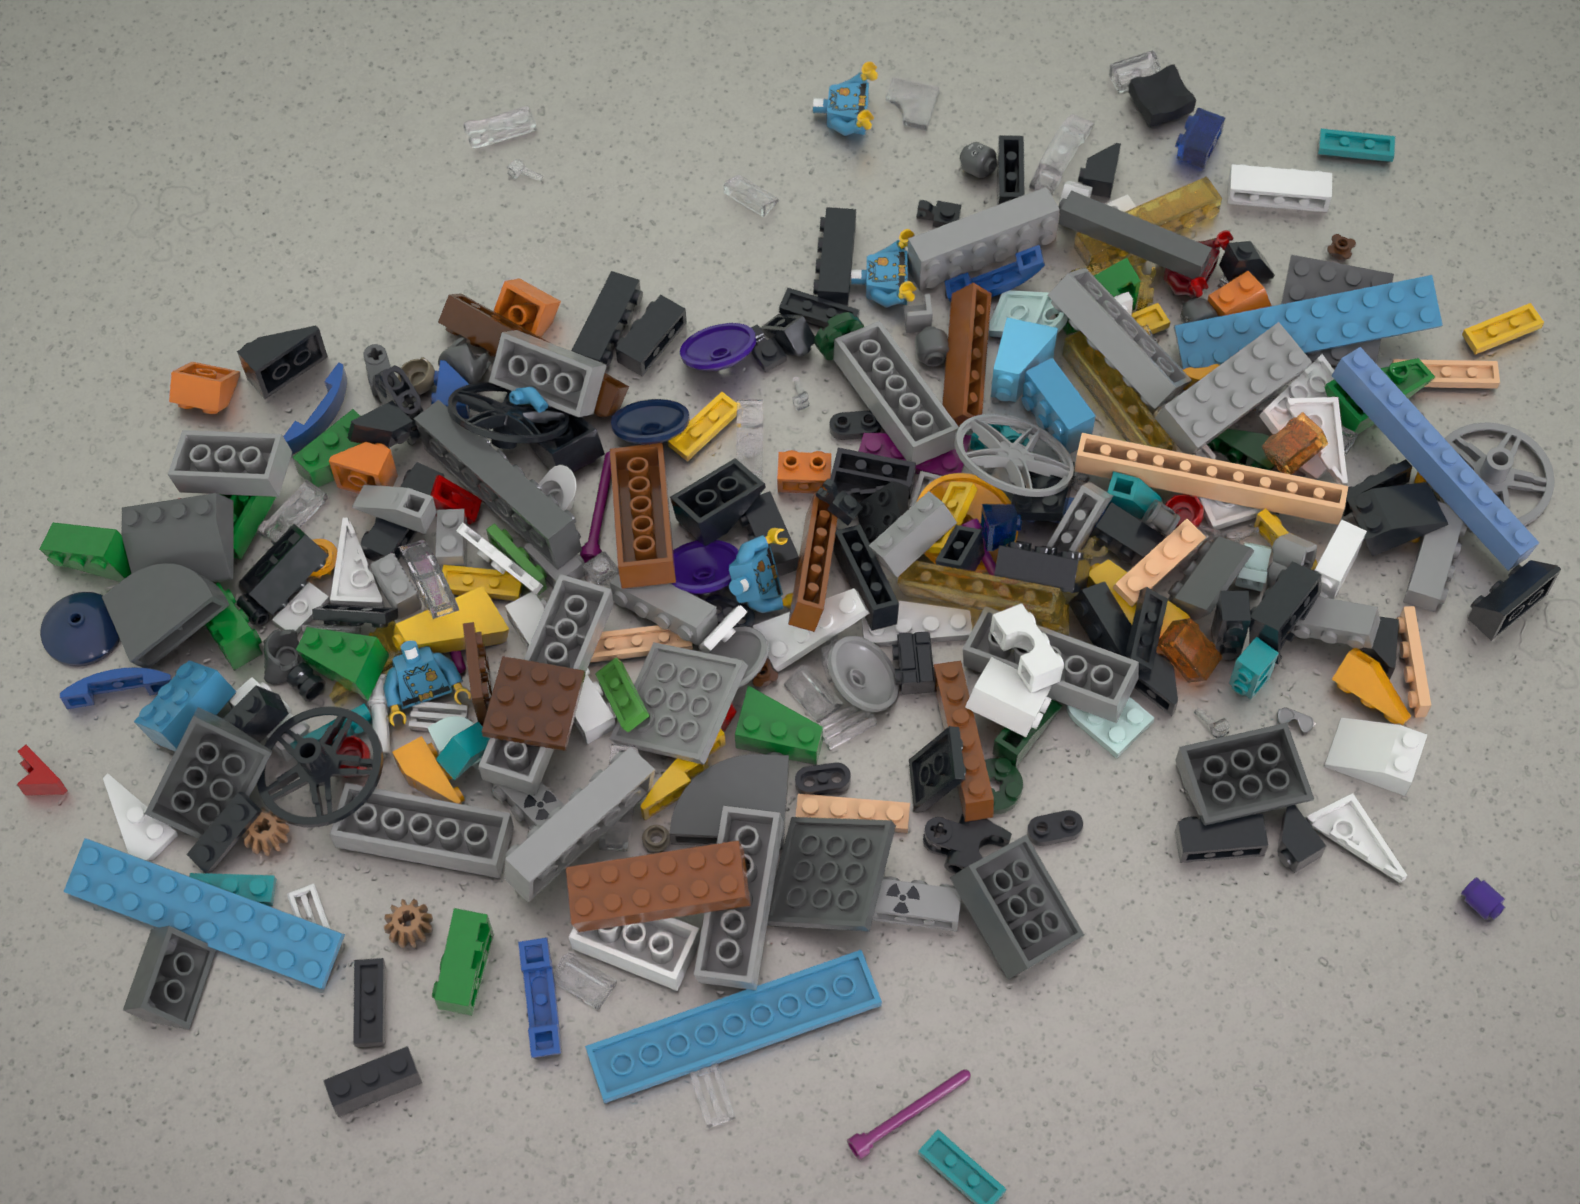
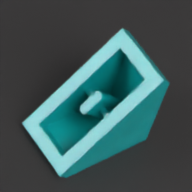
M479 722L454 735L436 758L454 780L479 760L485 752L490 738L482 735L483 726Z

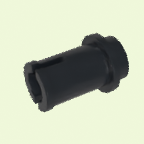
M248 593L244 594L247 601L241 595L236 604L249 617V622L256 626L265 624L269 619L268 611L263 606H260Z

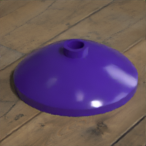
M722 323L704 328L691 335L680 348L681 359L687 366L702 371H719L730 368L750 354L756 344L755 332L751 327L741 323Z
M698 540L683 544L673 550L676 583L671 584L690 594H707L721 590L732 581L729 565L736 560L739 550L732 544L721 540H715L707 546H704Z

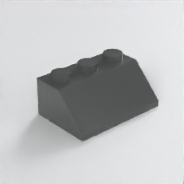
M1220 536L1211 541L1205 540L1197 550L1199 553L1195 561L1191 560L1183 569L1182 573L1185 575L1180 582L1176 581L1169 589L1168 594L1170 597L1168 601L1188 614L1190 617L1189 623L1211 614L1217 605L1220 591H1227L1253 554L1254 550L1251 547Z
M171 926L151 929L123 1011L148 1022L188 1030L216 949L208 947L207 943Z

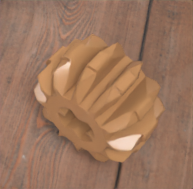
M261 807L262 813L241 837L244 838L243 843L248 849L252 848L254 854L258 855L263 850L264 854L269 856L270 849L274 848L280 852L279 843H287L288 838L286 834L290 833V828L286 822L276 817L271 811L267 813L266 808Z
M402 899L401 907L399 908L391 904L390 909L393 914H385L384 917L387 922L384 925L385 933L390 934L389 940L392 943L398 941L401 948H404L408 942H410L412 948H415L417 945L416 940L418 939L426 943L427 938L424 933H432L433 931L430 925L433 922L432 914L427 913V906L425 904L419 906L418 901L415 899L409 905ZM411 921V925L406 927V922Z

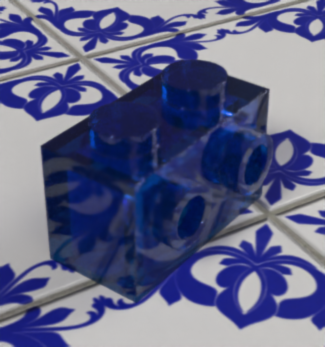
M1198 107L1194 116L1189 115L1184 127L1185 133H1180L1175 144V147L1178 148L1176 159L1204 169L1223 132L1226 117Z

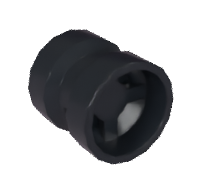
M307 663L297 665L287 677V683L292 688L298 689L300 696L305 701H311L319 696L326 685L323 678L313 674V669Z

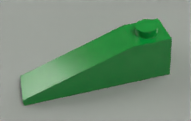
M1419 358L1391 363L1388 367L1380 368L1407 398H1410L1435 378L1434 374ZM1335 379L1325 385L1327 397H1338L1342 431L1349 439L1375 424Z

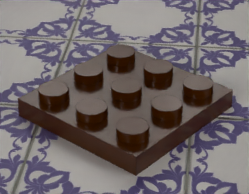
M474 622L463 623L471 699L477 720L483 726L493 692L488 673L490 672L489 659L486 655L485 644H483L482 632H476Z
M502 656L482 728V735L489 738L566 751L585 679V670Z

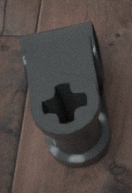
M372 344L364 350L363 357L372 395L377 396L378 394L373 386V376L390 368L391 365L385 348L379 344ZM387 377L389 385L393 387L392 379ZM380 379V380H379L380 387H381L382 389H384V387H383V385H382V383H381V379Z
M1154 499L1140 521L1157 532L1169 536L1177 526L1180 515L1174 513V510L1157 499Z

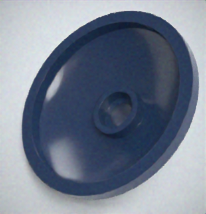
M649 399L634 402L619 409L611 419V427L613 433L626 442L639 445L657 444L669 441L681 434L688 426L690 416L688 409L676 401Z
M95 592L73 593L57 601L47 611L42 620L40 637L45 650L55 661L73 667L87 666L104 659L115 649L120 638L102 598L104 595ZM81 618L79 622L73 623L74 620Z

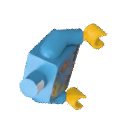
M868 61L862 66V72L842 83L831 85L829 87L828 99L814 98L813 113L827 114V127L836 130L844 136L853 133L865 135L866 130L872 127L870 121L874 119V116L868 110L869 82H867V79L870 81L877 79L878 73L875 71L877 66L873 62Z
M904 229L899 235V240L872 255H868L866 270H851V285H866V298L886 308L896 304L907 305V301L912 302L915 299V295L912 292L916 291L917 288L912 282L908 281L907 250H905V247L908 248V239L914 237L915 234L910 229Z
M771 528L766 537L761 535L743 543L740 546L736 560L729 565L732 580L729 584L731 593L736 595L738 603L747 602L750 608L760 613L782 610L784 606L791 609L793 593H788L784 598H781L783 592L771 545L768 546L770 543L783 545L788 541V538L777 539L778 533L784 531L781 528Z
M411 640L401 645L402 655L392 659L393 668L388 670L383 685L387 707L391 708L388 720L392 726H394L393 716L395 714H400L402 716V723H406V715L399 710L400 705L402 709L440 697L451 693V687H454L456 691L454 699L458 704L461 705V701L457 696L461 691L466 692L468 698L471 699V692L468 688L462 686L463 680L453 661L441 653H433L429 646L418 648L416 641Z

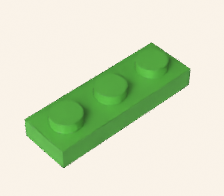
M495 523L488 527L486 531L489 543L543 585L537 593L538 595L547 590L546 573L538 564L534 566L530 562V557L525 549L521 546L519 548L516 547L513 543V538L506 529L501 530Z
M616 657L595 673L621 727L626 732H630L649 717L622 661Z

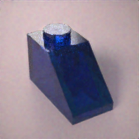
M982 504L980 524L982 526L981 530L986 551H994L1000 545H1007L1009 541L1016 540V531L1021 530L1022 519L1021 514H1017L1014 505Z

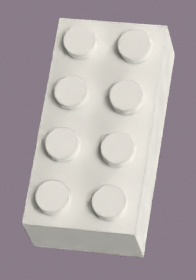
M668 918L578 932L573 927L569 940L573 950L678 991L699 945L700 930L698 927L678 919Z

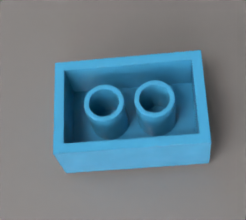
M1053 358L1025 372L1023 395L1021 398L1023 406L1027 411L1033 413L1037 425L1055 437L1069 454L1077 451L1082 433L1093 434L1096 415Z
M188 660L187 663L178 668L176 675L171 681L160 688L158 695L153 701L142 708L134 723L153 743L176 751L197 707L217 715L234 696L236 691L217 670Z

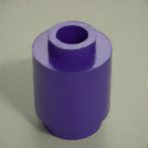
M1478 877L1474 878L1461 892L1465 897L1464 901L1485 920L1489 917L1493 920L1496 919L1506 908L1503 905L1505 898L1485 880L1481 881Z

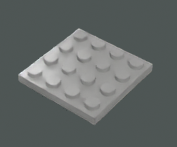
M653 642L634 684L649 717L630 732H626L621 727L619 721H617L610 740L614 744L704 765L748 665L743 660Z

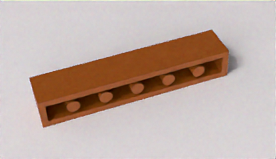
M974 282L952 293L948 333L949 351L946 356L942 405L958 427L967 419L982 415L992 293Z
M814 493L805 517L788 625L815 632L824 610L837 525V517L827 510L830 505L820 500L815 495L816 493Z
M960 660L934 664L935 692L944 730L949 726L959 727L960 737L963 741L962 755L963 764L966 767L965 780L957 788L965 822L993 818L994 797L974 713L972 710L965 708L970 696L962 662Z

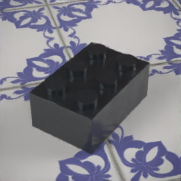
M1009 541L1008 545L999 546L994 578L1069 593H1078L1082 589L1087 588L1092 559L1084 558L1083 552L1068 550L1057 553L1058 548L1042 545V547L1035 546V548H1031L1032 543L1024 541Z

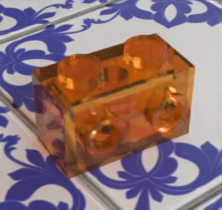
M1302 412L1297 417L1289 420L1286 426L1278 433L1270 436L1262 445L1267 459L1281 473L1292 475L1329 443L1324 431Z
M1191 618L1172 621L1158 642L1160 650L1188 683L1207 681L1223 658L1215 648L1214 643L1208 640L1200 630L1199 625Z

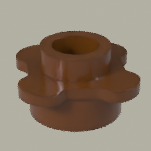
M1334 234L1331 238L1332 244L1327 248L1328 253L1337 260L1351 258V250L1356 246V241L1352 238L1342 237L1340 234Z
M768 658L760 672L752 679L753 685L757 688L766 687L778 679V672L773 670L772 663Z

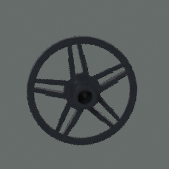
M490 382L474 383L460 387L448 399V413L457 424L472 433L490 438L492 445L501 449H513L517 446V443H538L552 440L562 435L567 430L569 424V413L552 406L538 413L533 406L514 405L509 402L511 390ZM488 391L507 392L502 403L477 393ZM460 402L468 405V409L479 412V414L465 420L458 414L456 404ZM561 421L557 429L541 434L533 424Z
M329 706L309 709L284 722L274 731L264 745L272 751L274 745L279 741L298 761V764L277 777V781L269 786H266L265 766L257 781L258 792L264 804L282 821L291 825L308 828L331 825L356 812L374 792L383 769L381 741L369 722L351 710ZM324 715L337 716L334 723L329 725L320 741L315 738H303L298 733L295 734L290 730L296 724L313 717ZM347 718V721H346V723H345L343 729H341V727H342V725H343L345 719ZM352 722L358 724L368 735L373 749V759L337 754ZM283 734H287L297 742L295 748L282 738ZM341 765L356 767H372L371 770H358L357 768H340ZM369 775L365 786L359 794L347 805L332 812L330 778L332 776ZM309 783L312 802L315 805L317 816L303 817L291 814L280 808L274 801ZM324 785L327 801L326 815L323 813L319 787Z

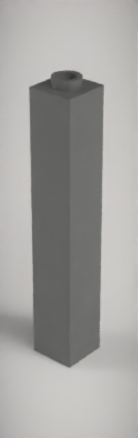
M1072 190L1067 199L1062 198L1058 206L1060 209V225L1191 279L1201 277L1209 263L1211 247Z

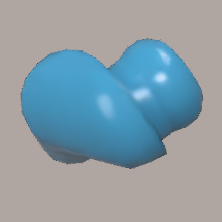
M520 387L511 391L509 395L512 404H531L538 413L543 412L548 407V403L534 387Z

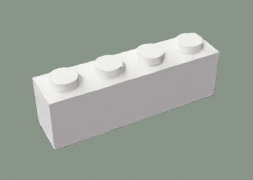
M1244 164L1231 165L1228 178L1227 204L1328 212L1332 198V173L1257 167Z

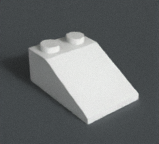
M1341 718L1324 767L1405 796L1412 783L1427 734L1402 725Z

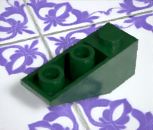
M1234 429L1225 430L1207 444L1212 451H1216L1226 457L1230 463L1270 471L1284 461L1288 449L1266 434Z
M1052 699L1037 729L1031 727L1027 737L1004 727L994 740L992 754L998 758H1007L1012 765L1017 767L1060 711L1062 705Z

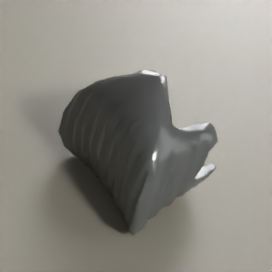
M460 337L441 353L438 365H440V360L446 361L469 384L479 383V380L482 379L485 371L489 368L491 361L487 362L489 357L486 353L477 358L470 350L468 344L460 345L464 337Z
M276 629L263 641L264 680L272 685L287 682L289 673L297 665L304 663L303 658L296 651L299 644L297 632L294 629L283 631Z

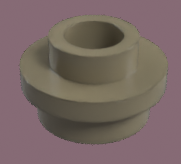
M651 825L643 832V845L651 852H662L670 844V833L662 825ZM655 836H659L662 839L659 843L651 841Z

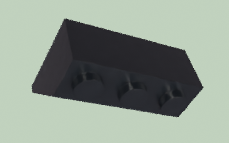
M294 523L243 576L239 583L249 595L273 615L276 611H281L288 604V598L295 591H300L306 585L307 578L313 572L319 571L325 565V559L329 555Z
M1534 560L1528 561L1523 566L1518 564L1508 574V579L1504 582L1502 580L1497 581L1490 588V593L1486 597L1480 595L1470 605L1472 611L1468 619L1492 641L1548 595L1561 568L1557 565Z

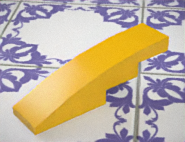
M721 728L709 755L726 745L725 733ZM677 758L657 780L640 805L642 818L646 821L679 800L683 791L691 783V779L709 768L708 758L704 765Z

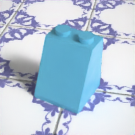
M1012 318L1006 319L993 369L990 397L1001 401L1016 402L1023 395L1025 372L1050 358H1054L1058 328Z

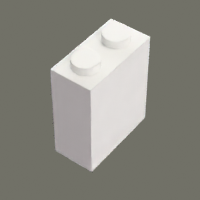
M1341 520L1315 569V572L1322 574L1319 597L1335 599L1358 555L1367 532L1366 530Z
M991 657L974 686L965 708L1027 737L1031 727L1037 729L1052 700L1047 697L1052 686L1031 693L1017 673V669Z

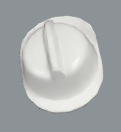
M554 466L541 480L539 486L546 496L550 494L556 499L563 511H570L574 504L576 492L575 476L567 466Z

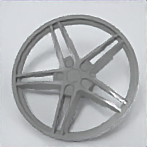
M999 414L977 415L964 421L957 430L954 444L961 461L980 479L1001 490L1030 497L1050 496L1064 490L1073 476V461L1065 447L1045 430L1022 419ZM989 424L1006 425L1025 432L1014 443H1011ZM971 429L979 436L978 440L989 449L966 453L963 447L964 435ZM1029 434L1034 435L1026 447L1022 445ZM1040 439L1050 446L1061 462L1043 455L1031 453L1037 441ZM978 466L994 468L992 475L987 474ZM1029 471L1048 477L1054 475L1061 477L1062 480L1049 488L1033 489Z
M1484 422L1460 427L1444 438L1495 494L1500 495V500L1508 509L1511 507L1508 488L1544 493L1541 501L1533 510L1517 518L1524 526L1537 519L1546 509L1554 490V472L1548 456L1531 437L1507 425ZM1475 431H1497L1507 434L1499 445L1492 448L1487 455L1471 442L1468 444L1461 438V436ZM1513 436L1517 439L1511 451H1509L1505 446ZM1521 441L1529 446L1537 455L1544 468L1546 478L1534 476L1535 473L1512 468L1514 456ZM1434 490V492H1435L1437 498L1439 499V501L1442 502V503L1447 504V503L1441 498V496Z

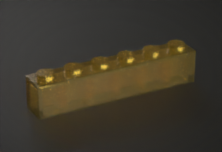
M1206 176L1125 212L1176 232L1183 228H1190L1204 219L1215 217L1220 211L1222 197ZM1080 232L1076 233L1074 249L1089 270L1096 266H1104L1112 259L1129 254L1126 251Z
M1081 331L1065 338L1062 356L1127 442L1172 451L1174 442L1154 418L1134 389L1123 381V375L1106 363L1105 356L1088 344L1087 337Z
M920 561L913 562L899 575L897 585L904 595L983 610L987 606L1003 611L1022 603L1027 612L1033 614L1035 621L1055 625L1060 623L1066 601L1060 588Z

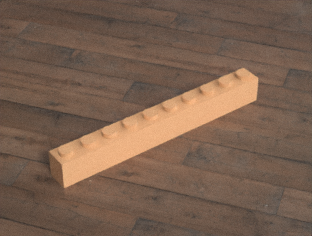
M1086 433L1081 435L1074 472L1109 479L1112 478L1114 471L1140 478L1146 485L1153 488L1261 510L1266 508L1271 512L1339 525L1348 492V486Z

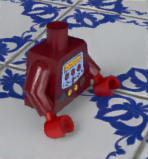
M1221 231L1213 239L1197 241L1212 248L1209 263L1201 277L1191 279L1165 268L1163 279L1175 295H1187L1192 299L1203 295V290L1209 288L1207 283L1218 264L1220 248L1225 251L1228 243H1230L1229 241L1234 239L1230 231Z

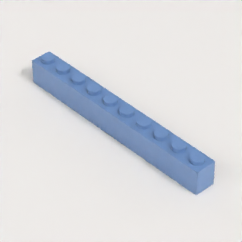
M1359 347L1341 358L1331 376L1498 561L1509 571L1526 560L1539 544L1538 540L1368 354Z

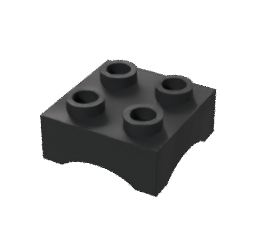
M1174 64L1166 66L1155 74L1130 79L1128 92L1150 128L1194 112L1196 98L1184 85Z
M892 481L860 502L863 508L857 514L858 520L870 544L909 510V490L907 485Z

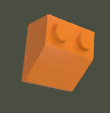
M1249 271L1209 294L1207 299L1217 311L1218 317L1272 306L1265 288Z
M518 278L504 281L493 311L542 337L552 325L561 301Z
M192 361L171 372L169 402L178 404L180 408L192 409L196 407L203 409L204 413L217 414L228 407L241 371Z
M364 442L335 454L329 459L337 488L359 494L363 485L393 487L398 477L391 449L380 443Z

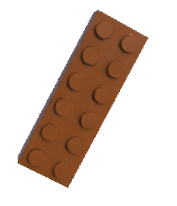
M663 444L611 448L613 504L621 588L676 583Z
M739 840L566 867L571 924L578 932L751 906L744 849Z

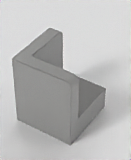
M930 294L924 295V305L904 306L903 314L906 333L921 332L925 327L932 326L933 313Z

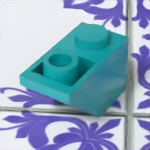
M1113 471L1107 491L1113 497L1105 510H1107L1112 502L1135 518L1142 519L1154 499L1162 502V498L1140 478Z

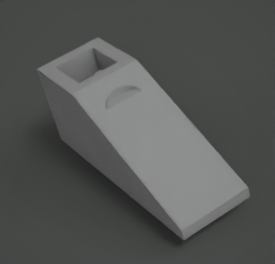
M363 485L352 506L353 509L426 534L437 513L433 496L404 487Z

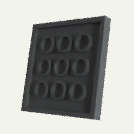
M1291 255L1281 304L1392 283L1394 274ZM1381 339L1306 353V355L1314 363L1323 354L1329 364L1336 368L1341 358L1361 347L1377 364Z
M791 817L775 876L767 924L769 926L870 931L896 828L893 821Z

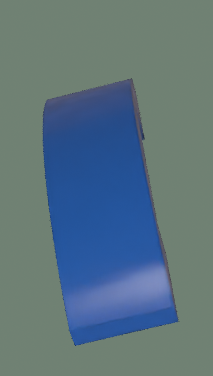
M1040 245L1016 253V262L977 277L971 278L969 273L966 272L944 281L949 302H951L952 293L973 282L992 293L991 297H994L1028 281L1045 266Z
M338 362L324 381L328 393L306 423L303 425L294 421L283 436L292 451V455L302 450L321 435L337 416L347 389V376L342 363Z
M148 668L112 669L90 675L73 683L60 692V699L66 709L95 705L94 695L145 687L149 696L158 695L160 688L168 684L172 677L165 672Z
M548 938L520 941L518 945L521 971L523 972L531 1058L561 1054L557 997Z

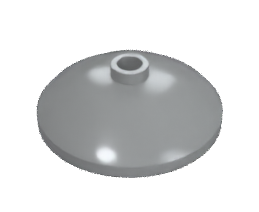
M751 627L733 628L736 632L725 643L720 640L708 652L709 654L743 660L748 665L738 688L750 682L760 672L768 656L769 647L767 640L760 631Z
M847 636L832 646L828 657L831 679L839 693L848 702L870 712L883 711L894 703L899 690V685H895V668L887 655L877 645L862 637Z

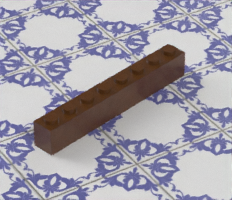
M462 293L448 295L438 323L446 327L445 330L447 332L467 338V343L476 347H483L487 350V354L494 358L496 357L502 332L518 330L546 341ZM604 373L594 414L603 418L614 415L621 408L630 386Z

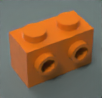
M795 450L778 453V492L816 493L820 487L827 491L822 485L827 478L830 479L831 453H824L822 451L807 453Z

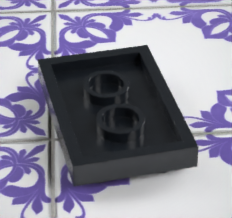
M1029 471L1033 489L1049 488L1062 480L1061 477L1054 475L1048 477ZM1073 472L1068 486L1057 494L1043 497L1014 494L1009 510L1010 520L1061 521L1066 512L1075 472Z
M949 726L909 759L914 811L925 812L965 780L966 767L963 764V741L960 737L959 727Z

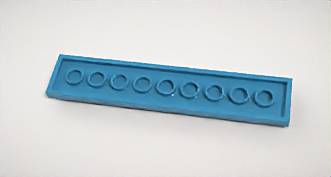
M1429 275L1174 326L1183 370L1189 367L1203 368L1213 364L1221 365L1278 322L1305 354L1439 328L1443 324L1433 276Z
M84 838L63 891L158 928L171 926L207 943L208 947L320 989H325L345 934L87 838Z
M859 950L758 985L756 990L747 989L592 1043L585 1046L605 1104L882 1006V1000L863 952Z

